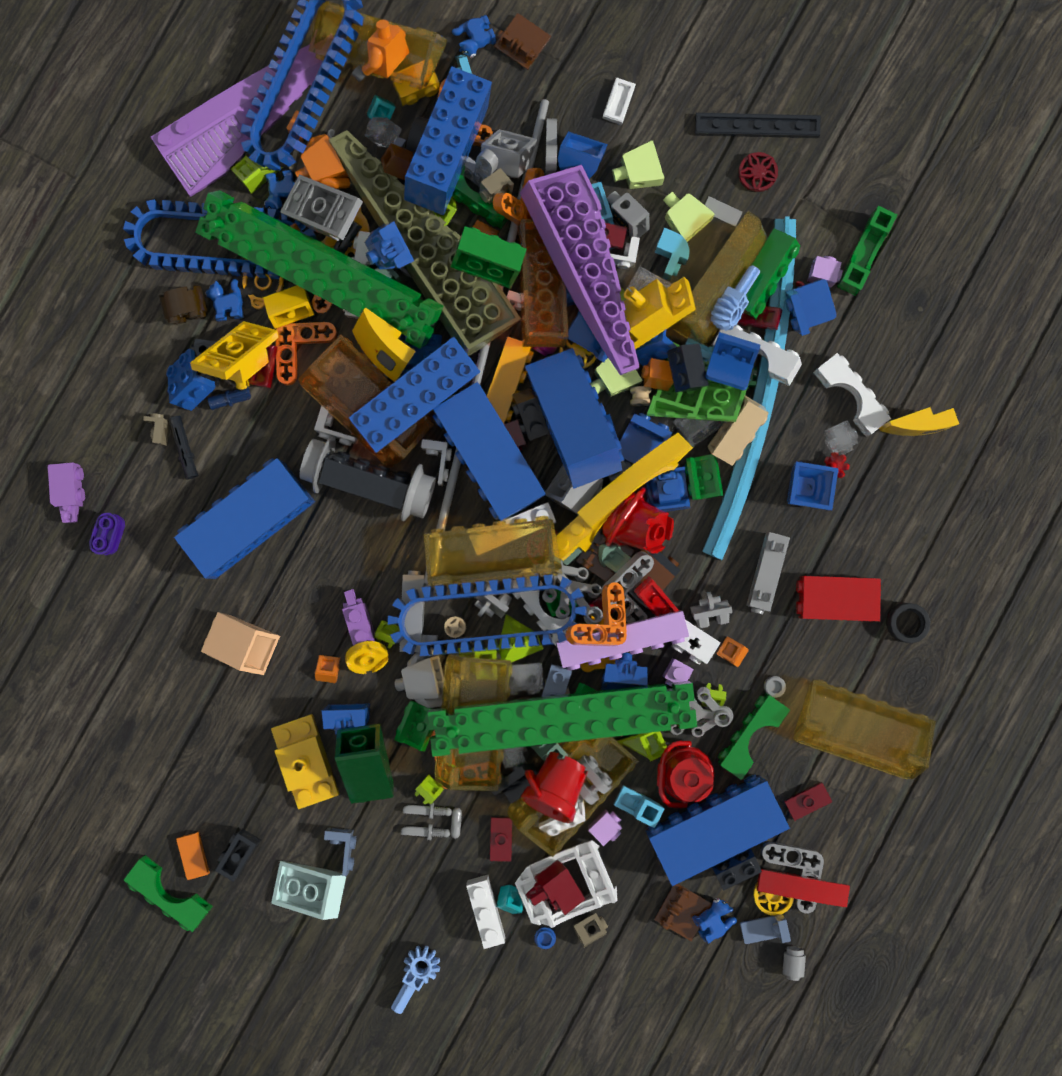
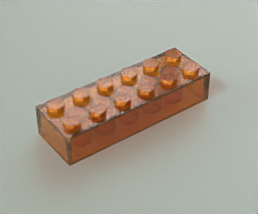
M520 219L518 244L526 248L519 272L522 347H565L569 337L566 286L533 220Z

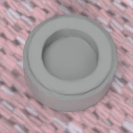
M770 676L764 682L765 693L774 698L782 696L786 690V684L780 677Z

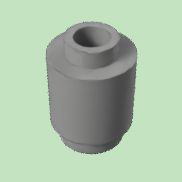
M788 946L784 952L783 974L789 980L799 981L801 977H804L806 955L801 947Z

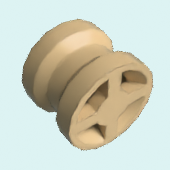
M644 386L630 388V393L632 394L631 406H648L651 404V399L649 398L651 388Z
M451 617L445 622V632L450 637H460L466 631V623L460 617Z

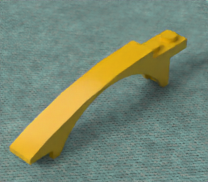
M679 433L664 441L629 467L577 512L579 515L548 543L550 548L563 561L578 547L587 552L603 523L628 496L654 477L674 470L679 465L678 462L693 447Z

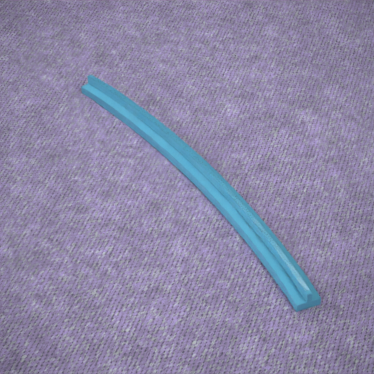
M785 216L784 219L774 220L775 229L796 238V219H790V217ZM795 258L790 262L786 275L779 280L775 293L769 297L768 306L778 307L783 310L778 330L765 329L764 341H773L783 350H785L790 312L785 304V299H787L785 292L793 289ZM762 355L752 400L764 406L769 414L765 424L756 431L753 441L747 444L743 450L742 457L734 464L719 511L702 550L703 553L722 560L745 504L761 455L779 381L770 377L768 372L769 362Z

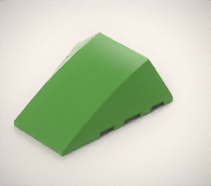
M704 361L706 372L708 369L709 361ZM708 380L709 386L694 391L676 393L673 383L668 391L658 389L656 396H653L647 416L736 422L747 389L740 390Z

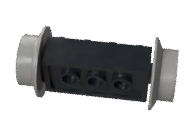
M331 436L326 442L317 439L310 441L302 460L300 479L311 482L314 493H318L324 484L398 509L403 508L401 521H405L410 515L424 518L432 498L436 478L425 475L422 464L417 466L413 477H410L411 474L399 470L397 473L391 471L389 466L383 464L376 466L370 464V460L365 458H358L357 460L351 458L349 453L343 451L334 453L336 447L335 436Z

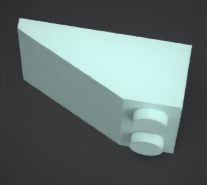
M280 861L271 904L322 920L338 918L346 876L328 869Z

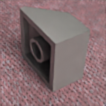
M499 129L481 144V151L484 148L491 150L498 158L497 170L501 168L509 178H519L528 168L537 139Z

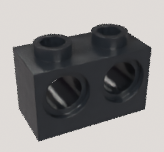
M751 848L711 867L723 891L762 872Z

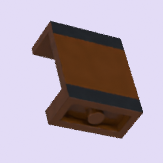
M641 550L652 557L654 565L628 592L645 609L648 607L635 594L634 590L649 576L663 591L681 571L677 567L679 563L670 556L667 559L662 554V551L650 553ZM643 559L640 561L641 565L645 564ZM635 567L632 568L636 573L638 572ZM626 573L623 576V582H628L632 578V573Z

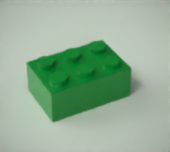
M465 226L458 242L451 268L511 289L520 272L526 248L521 247L518 243L501 240L496 235L482 233L477 228Z

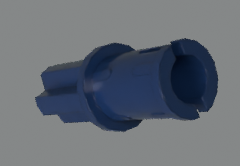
M249 388L231 392L226 390L223 394L208 397V403L212 410L228 405L232 407L235 403L250 400L251 393Z

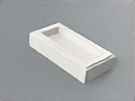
M619 78L615 79L602 119L622 125L636 84Z

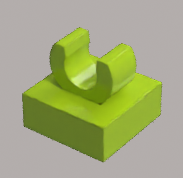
M382 620L374 638H377V642L380 643L382 640L388 642V648H391L395 643L390 635L399 632V626L388 625V622Z
M708 683L706 688L710 690L711 697L719 706H723L726 701V692L722 691V685L719 684L717 690H711V683ZM701 702V706L708 707L705 702Z
M428 775L415 789V796L417 797L420 794L425 799L424 804L428 802L432 804L444 788Z

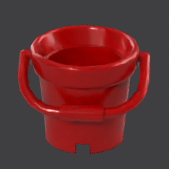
M641 487L637 494L633 492L603 523V534L606 538L605 544L606 546H610L611 543L618 546L628 545L650 553H659L666 547L662 545L664 540L670 541L674 529L673 518L668 516L669 513L645 502L643 495L646 489Z
M691 741L672 742L665 748L661 755L660 763H658L657 786L659 788V795L662 802L671 808H686L689 802H699L705 799L711 793L714 786L713 764L704 752L698 748L691 747ZM664 790H665V792H666L667 794H669L672 798H674V799H676V800H680L682 803H673V802H670V801L666 798V796H665V794H664Z
M550 752L537 775L532 770L525 771V776L530 786L524 789L520 797L523 802L536 811L552 819L571 823L576 815L575 806L588 770L585 771L586 767L570 757L565 756L564 758L557 759L559 753Z

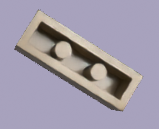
M745 396L736 422L724 421L707 446L712 455L733 466L742 457L743 450L747 444L753 441L759 427L765 424L769 412L764 406Z

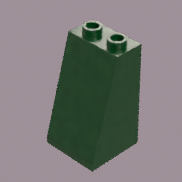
M374 724L337 730L335 761L351 804L394 798V782L381 725Z

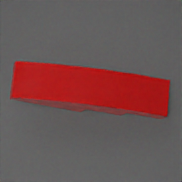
M761 869L762 872L759 873L757 891L847 907L850 885Z

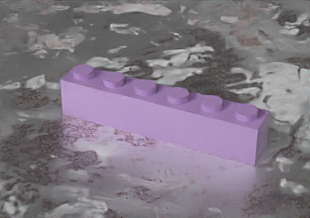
M680 610L626 624V641L618 646L572 645L568 641L561 644L559 641H556L562 667H567L568 671L580 668L582 663L588 662L589 665L601 663L602 658L618 659L622 657V653L629 651L633 655L643 652L642 648L651 646V649H658L664 647L663 643L672 641V644L684 642V638L689 637L684 613ZM599 631L592 632L593 638L599 641ZM615 633L608 634V637H616L618 639V635Z

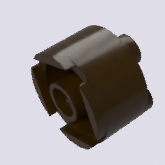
M194 285V290H188L187 286L163 292L164 295H159L165 320L169 324L179 325L186 323V318L198 320L207 317V307L201 286Z

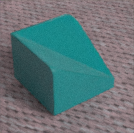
M374 95L367 116L388 126L396 106L394 103Z
M512 885L501 886L496 907L511 914L522 913L524 904L518 889Z

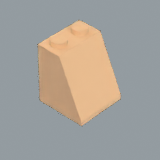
M217 612L201 652L239 671L264 675L280 636L231 615Z

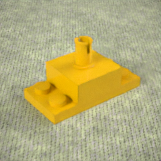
M685 277L674 282L668 288L658 279H655L639 291L631 286L629 287L630 290L626 289L624 293L626 298L624 301L626 308L625 317L626 322H629L631 330L629 334L634 342L635 350L696 310L690 283Z
M243 321L191 361V368L203 374L235 381L237 389H246L247 386L249 387L248 379L269 362L266 347L279 338L278 331Z
M313 714L271 728L278 748L275 750V754L288 792L292 791L298 809L340 794Z

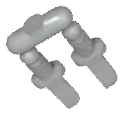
M434 803L430 804V806L407 805L403 807V813L429 815V819H433V814L439 816H450L452 814L451 833L448 829H432L433 824H428V828L403 827L401 835L426 836L427 840H431L432 836L449 837L451 834V837L454 839L460 836L462 816L460 808H454L453 811L451 808H436Z

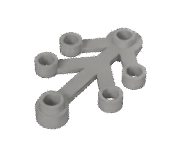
M550 557L544 561L543 571L546 575H554L553 585L556 584V579L561 583L562 576L567 578L565 575L575 576V579L579 582L572 581L566 589L570 594L577 588L581 592L588 593L591 598H598L601 594L602 588L600 585L581 583L589 575L586 568L565 566L557 557ZM579 572L583 573L585 577L580 576ZM555 589L545 590L542 595L543 600L551 603L555 600L557 593ZM592 589H596L598 593H594ZM562 591L556 616L559 619H566L570 613L568 607L569 598ZM546 593L552 594L553 597H548ZM584 598L575 600L578 607H587V616H584L587 624L600 623L603 613L598 607H590ZM560 610H564L566 614H561Z
M706 687L698 689L697 695L698 699L701 702H705L711 710L703 709L696 701H689L690 707L696 710L697 721L702 718L708 719L704 723L697 722V727L691 728L692 735L695 737L703 736L704 732L715 725L720 727L728 726L733 720L732 710L727 706H719L711 697L710 690ZM676 724L671 725V733L674 735H680L684 730L674 729L677 726Z

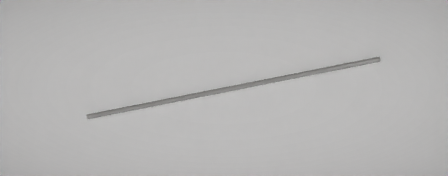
M542 99L532 135V138L537 139V143L527 170L534 166L549 101ZM527 170L523 173L520 189L517 199L519 200L521 199L520 192L523 189V184ZM512 221L507 242L515 243L519 226ZM490 343L480 349L476 364L480 373L473 378L472 385L476 382L481 383ZM454 454L424 577V583L429 585L432 584L461 465L456 454Z

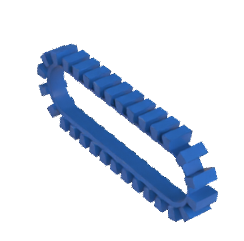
M327 0L298 1L297 5L304 10V13L302 15L294 9L291 18L299 24L296 27L291 22H288L285 30L292 34L293 37L289 39L284 34L282 35L280 43L287 47V50L285 52L277 46L274 55L282 61L278 64L273 59L271 60L268 67L276 72V74L272 76L268 72L265 73L262 80L270 84V87L268 89L260 84L257 92L265 98L262 101L254 97L251 105L258 108L259 111L256 113L249 109L245 117L253 121L252 127L242 124L241 133L251 138V140L241 142L243 150L251 154L249 158L264 168L268 167L271 170H281L280 162L289 167L296 163L295 159L290 155L294 149L302 154L304 153L306 145L298 140L301 136L309 142L312 133L304 127L307 124L315 129L318 121L311 117L310 114L314 112L321 116L324 108L319 106L316 101L319 99L323 103H327L330 96L323 92L322 88L324 86L332 92L335 83L328 76L331 74L338 80L341 73L334 66V63L336 61L344 67L347 60L339 52L343 49L350 54L353 47L345 39L348 36L355 42L359 35L351 26L352 24L363 25L364 17L356 11L363 8L361 0H342L344 4L343 19L286 142L274 152H265L261 145V132L316 12Z
M155 199L146 201L149 212L144 214L137 206L131 211L138 219L136 225L125 221L123 230L129 235H134V238L124 239L125 245L131 252L139 249L132 256L144 266L149 257H151L149 265L156 270H163V267L168 271H176L177 268L181 272H189L190 269L193 273H202L203 270L206 274H215L216 271L219 275H228L229 271L232 276H241L242 272L247 277H254L253 267H256L255 274L257 277L267 278L266 269L249 260L153 253L143 247L141 242L142 229L150 220L158 217L199 220L201 216L207 214V211L203 209L205 203H202L201 208L198 203L188 202V207L185 202L175 201V206L172 201L162 200L163 210H160V205ZM254 207L255 209L267 214L263 208ZM267 208L268 215L278 220L280 216L278 211ZM281 213L282 220H279L280 222L288 226L296 223L300 232L317 240L313 230L308 229L303 232L302 230L306 228L305 225L296 220L293 223L291 218ZM268 271L271 279L280 278V276Z
M549 574L543 575L546 586H540V576H529L532 587H526L527 578L520 577L516 578L518 588L513 589L514 580L512 578L502 579L505 590H500L499 580L489 581L491 591H486L487 582H475L478 591L473 593V583H462L465 594H460L459 584L448 585L451 595H446L447 586H435L437 593L435 597H433V587H421L424 598H419L418 589L413 588L405 591L411 600L410 602L405 604L402 599L397 598L392 606L400 609L401 612L399 618L388 615V625L399 624L400 631L390 636L394 643H399L404 638L408 641L402 649L404 652L414 655L416 645L421 646L420 656L425 657L432 656L430 648L432 645H434L433 655H446L443 644H448L447 654L459 653L456 643H461L460 653L472 652L470 642L474 641V651H486L484 640H488L487 650H499L497 639H502L501 649L513 648L510 638H516V648L526 647L524 641L526 636H529L528 646H540L537 635H543L542 645H552L553 642L550 634H557L558 641L561 644L567 641L564 631L570 626L577 624L573 622L576 614L587 616V607H576L575 600L584 597L579 588L572 594L566 591L572 583L571 580L562 576L560 586L553 585L554 575ZM556 589L564 592L572 605L569 621L563 627L556 630L421 643L413 640L405 628L407 612L412 606L420 602Z

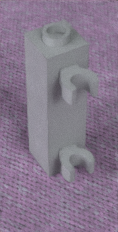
M771 532L765 534L746 606L752 607V612L763 614L764 611L770 612L790 540L789 537Z
M408 571V575H403L402 600L405 604L411 601L405 592L410 589H418L419 598H424L421 587H433L434 593H436L435 586L440 585L425 584V575H421V571ZM425 602L412 606L405 617V628L408 635L413 640L421 643L438 641V635H423ZM405 638L400 642V652H404L402 649L408 642ZM416 645L415 652H420L421 646Z

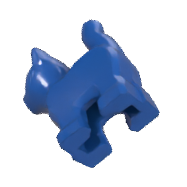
M487 15L469 19L458 28L452 29L453 35L459 36L466 32L470 38L459 43L461 47L459 52L471 58L476 55L478 48H483L487 44H496L494 31L489 29L490 22Z
M291 170L282 172L284 179L281 181L278 180L275 173L266 174V179L269 183V197L264 201V205L266 208L276 209L280 215L282 209L281 199L288 198L295 184L294 175Z
M236 279L231 281L233 293L223 295V288L217 281L206 290V296L213 301L216 311L215 319L218 322L227 320V312H230V317H234V319L244 318L242 310L243 300Z
M714 899L710 909L705 910L699 916L694 915L692 917L695 925H699L701 929L698 931L701 939L708 944L714 939L722 937L733 924L737 923L735 917H730L724 923L722 922L720 917L733 911V908L725 900Z

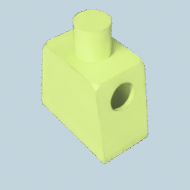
M653 141L623 154L621 159L622 167L612 169L614 181L626 179L629 189L660 186L664 181V175Z
M671 192L663 200L670 207L666 212L665 220L672 231L680 234L687 242L711 222L715 215L689 193L680 200Z
M607 358L604 363H601L595 369L594 373L598 379L592 382L591 386L595 387L597 394L606 390L608 395L612 397L629 390L631 387L640 385L643 380L636 370L619 375L609 358Z

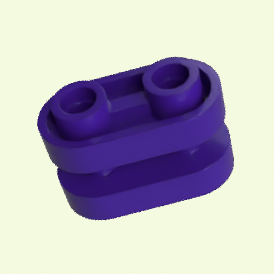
M103 513L97 518L89 542L92 552L100 555H112L118 550L125 528V521L121 516Z

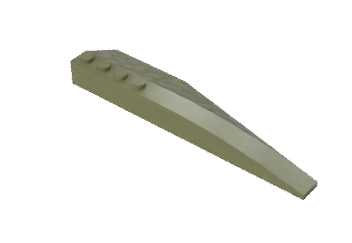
M347 130L329 139L346 173L378 226L395 222L414 259L413 262L404 267L426 299L430 298L444 305L439 320L451 338L455 337L468 356L489 344L521 320L498 284L451 268V263L461 237L456 231L453 232L447 225L444 226L446 222L440 216L437 217L431 210L405 201V185L397 180V177L385 173L381 165L382 162L368 153L367 148Z

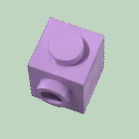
M817 256L812 262L807 281L814 282L825 279L828 282V286L832 287L841 279L843 270H840L842 262H838L834 257L824 256V258Z
M672 658L662 676L667 679L665 683L672 687L674 682L688 681L694 669Z
M605 810L588 826V830L604 846L609 840L613 842L621 834L620 830L622 827L619 823L621 819L614 811L609 813Z

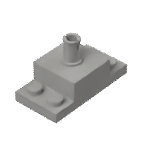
M299 174L280 213L299 221L313 231L339 241V239L344 240L363 201L358 197Z

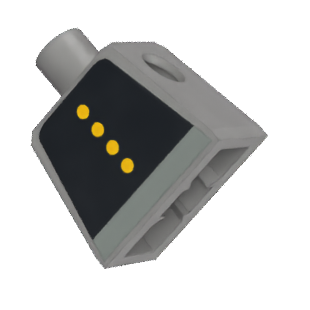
M614 191L607 197V201L611 204L613 219L619 226L627 227L626 234L630 239L631 237L640 238L650 229L648 211L629 193L620 196Z

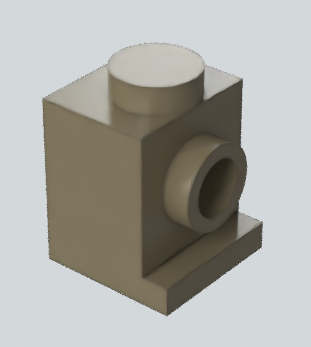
M500 168L480 182L479 194L484 202L491 204L497 193L512 194L514 183Z
M596 913L573 927L584 948L606 935L605 929L608 928L602 916L598 917ZM590 926H593L596 929V932L594 934H590L587 929Z

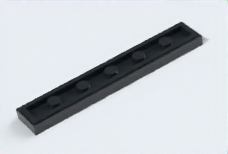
M696 113L695 136L819 138L821 115Z

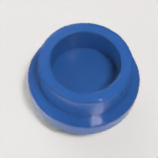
M541 927L536 931L535 943L538 947L549 949L555 944L556 935L551 928Z

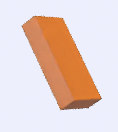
M199 832L178 837L176 840L187 880L208 875L210 872Z

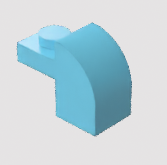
M664 228L655 253L670 259L662 278L670 281L672 275L677 276L681 266L679 263L686 265L689 258V246L685 238L667 228Z
M622 785L613 803L614 806L632 814L637 820L653 828L656 827L664 811L663 806L656 801Z

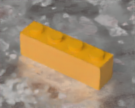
M507 337L487 394V398L503 424L511 421L514 412L510 410L514 402L512 394L520 392L517 390L520 383H524L527 372L524 371L527 363H531L534 352L531 351V344L511 337Z

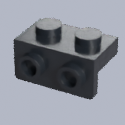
M520 763L511 769L512 773L507 776L505 774L495 781L497 784L490 788L494 796L505 793L510 803L519 800L524 789L530 786L525 776V771L532 770L536 775L538 773L534 763L527 765Z

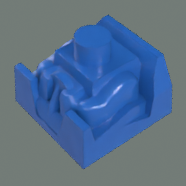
M568 131L560 145L558 155L560 171L582 165L590 179L597 171L608 144Z
M394 221L372 231L364 242L368 249L366 253L368 261L371 264L375 263L378 269H393L396 267L398 269L414 261Z
M796 461L791 471L787 498L788 504L832 510L839 468Z
M685 467L664 472L644 484L646 502L665 512L690 509Z
M622 653V657L619 660H615L614 664H606L601 690L647 686V667L637 666V662L632 661L630 653Z
M370 703L327 705L322 710L323 729L335 730V734L340 729L366 726L370 718Z

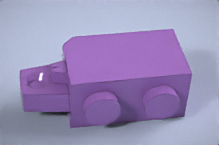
M76 463L48 465L50 503L54 507H59L62 523L78 522L79 507L83 506V501L85 500V492L82 489L81 480L84 478L83 469Z
M354 589L345 591L347 603L343 604L344 609L342 611L353 646L364 641L377 642V638H374L375 631L366 604L363 603L362 598H356Z

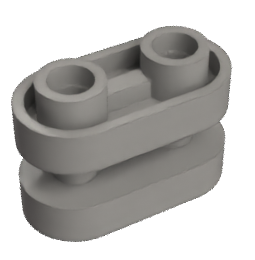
M583 755L577 762L586 767L585 771L588 770L587 777L593 785L585 778L580 795L587 803L593 805L599 800L598 791L606 794L612 788V780L605 772L602 773L597 767L598 762L593 756Z

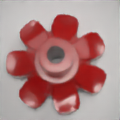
M838 452L831 453V457H826L824 460L825 466L839 468L838 478L845 476L843 470H849V464L844 463L847 459L846 456H839Z

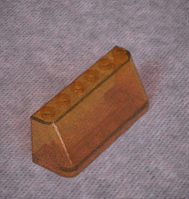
M342 335L298 379L300 385L386 466L393 467L402 461L434 425L426 414L376 453L348 417L392 383L384 376L382 371L375 368L369 362L366 355L360 353L353 346L352 342Z

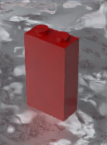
M800 576V580H797L796 591L799 593V602H796V614H799V619L880 621L881 579Z

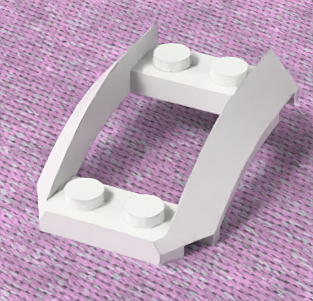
M591 840L553 854L525 868L515 882V885L531 923L537 925L544 924L553 928L575 916L600 908L602 905L617 902V886L613 887L598 852L599 845ZM576 858L591 895L584 897L585 900L566 915L559 909L551 911L547 900L535 906L532 905L525 894L534 887L536 883L534 877L537 876L536 874L541 873L556 860L564 863Z

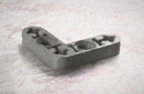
M547 118L545 175L556 173L557 119Z
M484 148L477 156L476 162L468 157L465 163L464 176L480 187L482 180L497 171V156L491 150Z
M642 551L636 553L603 585L604 587L613 582H619L622 585L625 601H629V606L625 609L627 623L636 622L631 616L633 612L640 618L639 621L648 619L645 612L627 594L653 568L654 561L652 557ZM642 559L645 561L644 565L640 563ZM633 567L638 570L637 573L632 569ZM626 573H632V578L628 582H623V576Z
M767 842L761 847V855L767 862L800 868L799 875L803 877L813 876L816 879H821L824 859L819 852L775 842ZM773 847L774 851L781 853V848H783L782 860H780L781 857L775 854H772L771 858H769L766 850H770ZM789 851L797 852L798 857L796 861H787L786 855ZM802 852H804L803 856L806 858H812L815 855L818 862H814L813 866H811L809 861L802 860ZM795 899L796 907L803 913H811L816 908V902H811L810 905L807 904L806 908H804L800 902L805 900Z

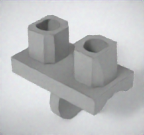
M487 580L486 591H491L489 580ZM501 594L498 599L493 595L474 597L478 600L475 606L480 609L477 615L481 617L486 613L489 617H492L495 613L502 618L509 609L508 606L512 598L507 594Z
M706 592V599L699 600L698 606L690 607L691 614L699 628L710 626L708 617L716 616L718 624L729 623V613H732V607L729 606L728 600L721 601L720 596L712 597L711 592Z

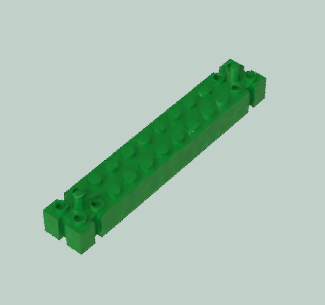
M220 190L207 194L203 207L207 214L200 217L195 233L209 240L218 238V245L357 317H360L363 310L367 308L402 332L401 335L407 336L405 341L419 349L429 343L434 328L430 325L438 321L444 305L430 298L424 301L421 300V294L244 202L234 204V197Z
M690 681L674 682L670 689H667L664 684L457 706L452 713H447V708L430 709L428 711L429 730H435L436 734L430 739L432 757L450 755L451 749L458 748L459 754L669 731L673 724H676L679 729L696 728V710L689 705V701H695L693 683Z

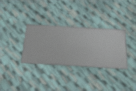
M710 196L705 203V206L715 214L714 217L736 227L742 211Z

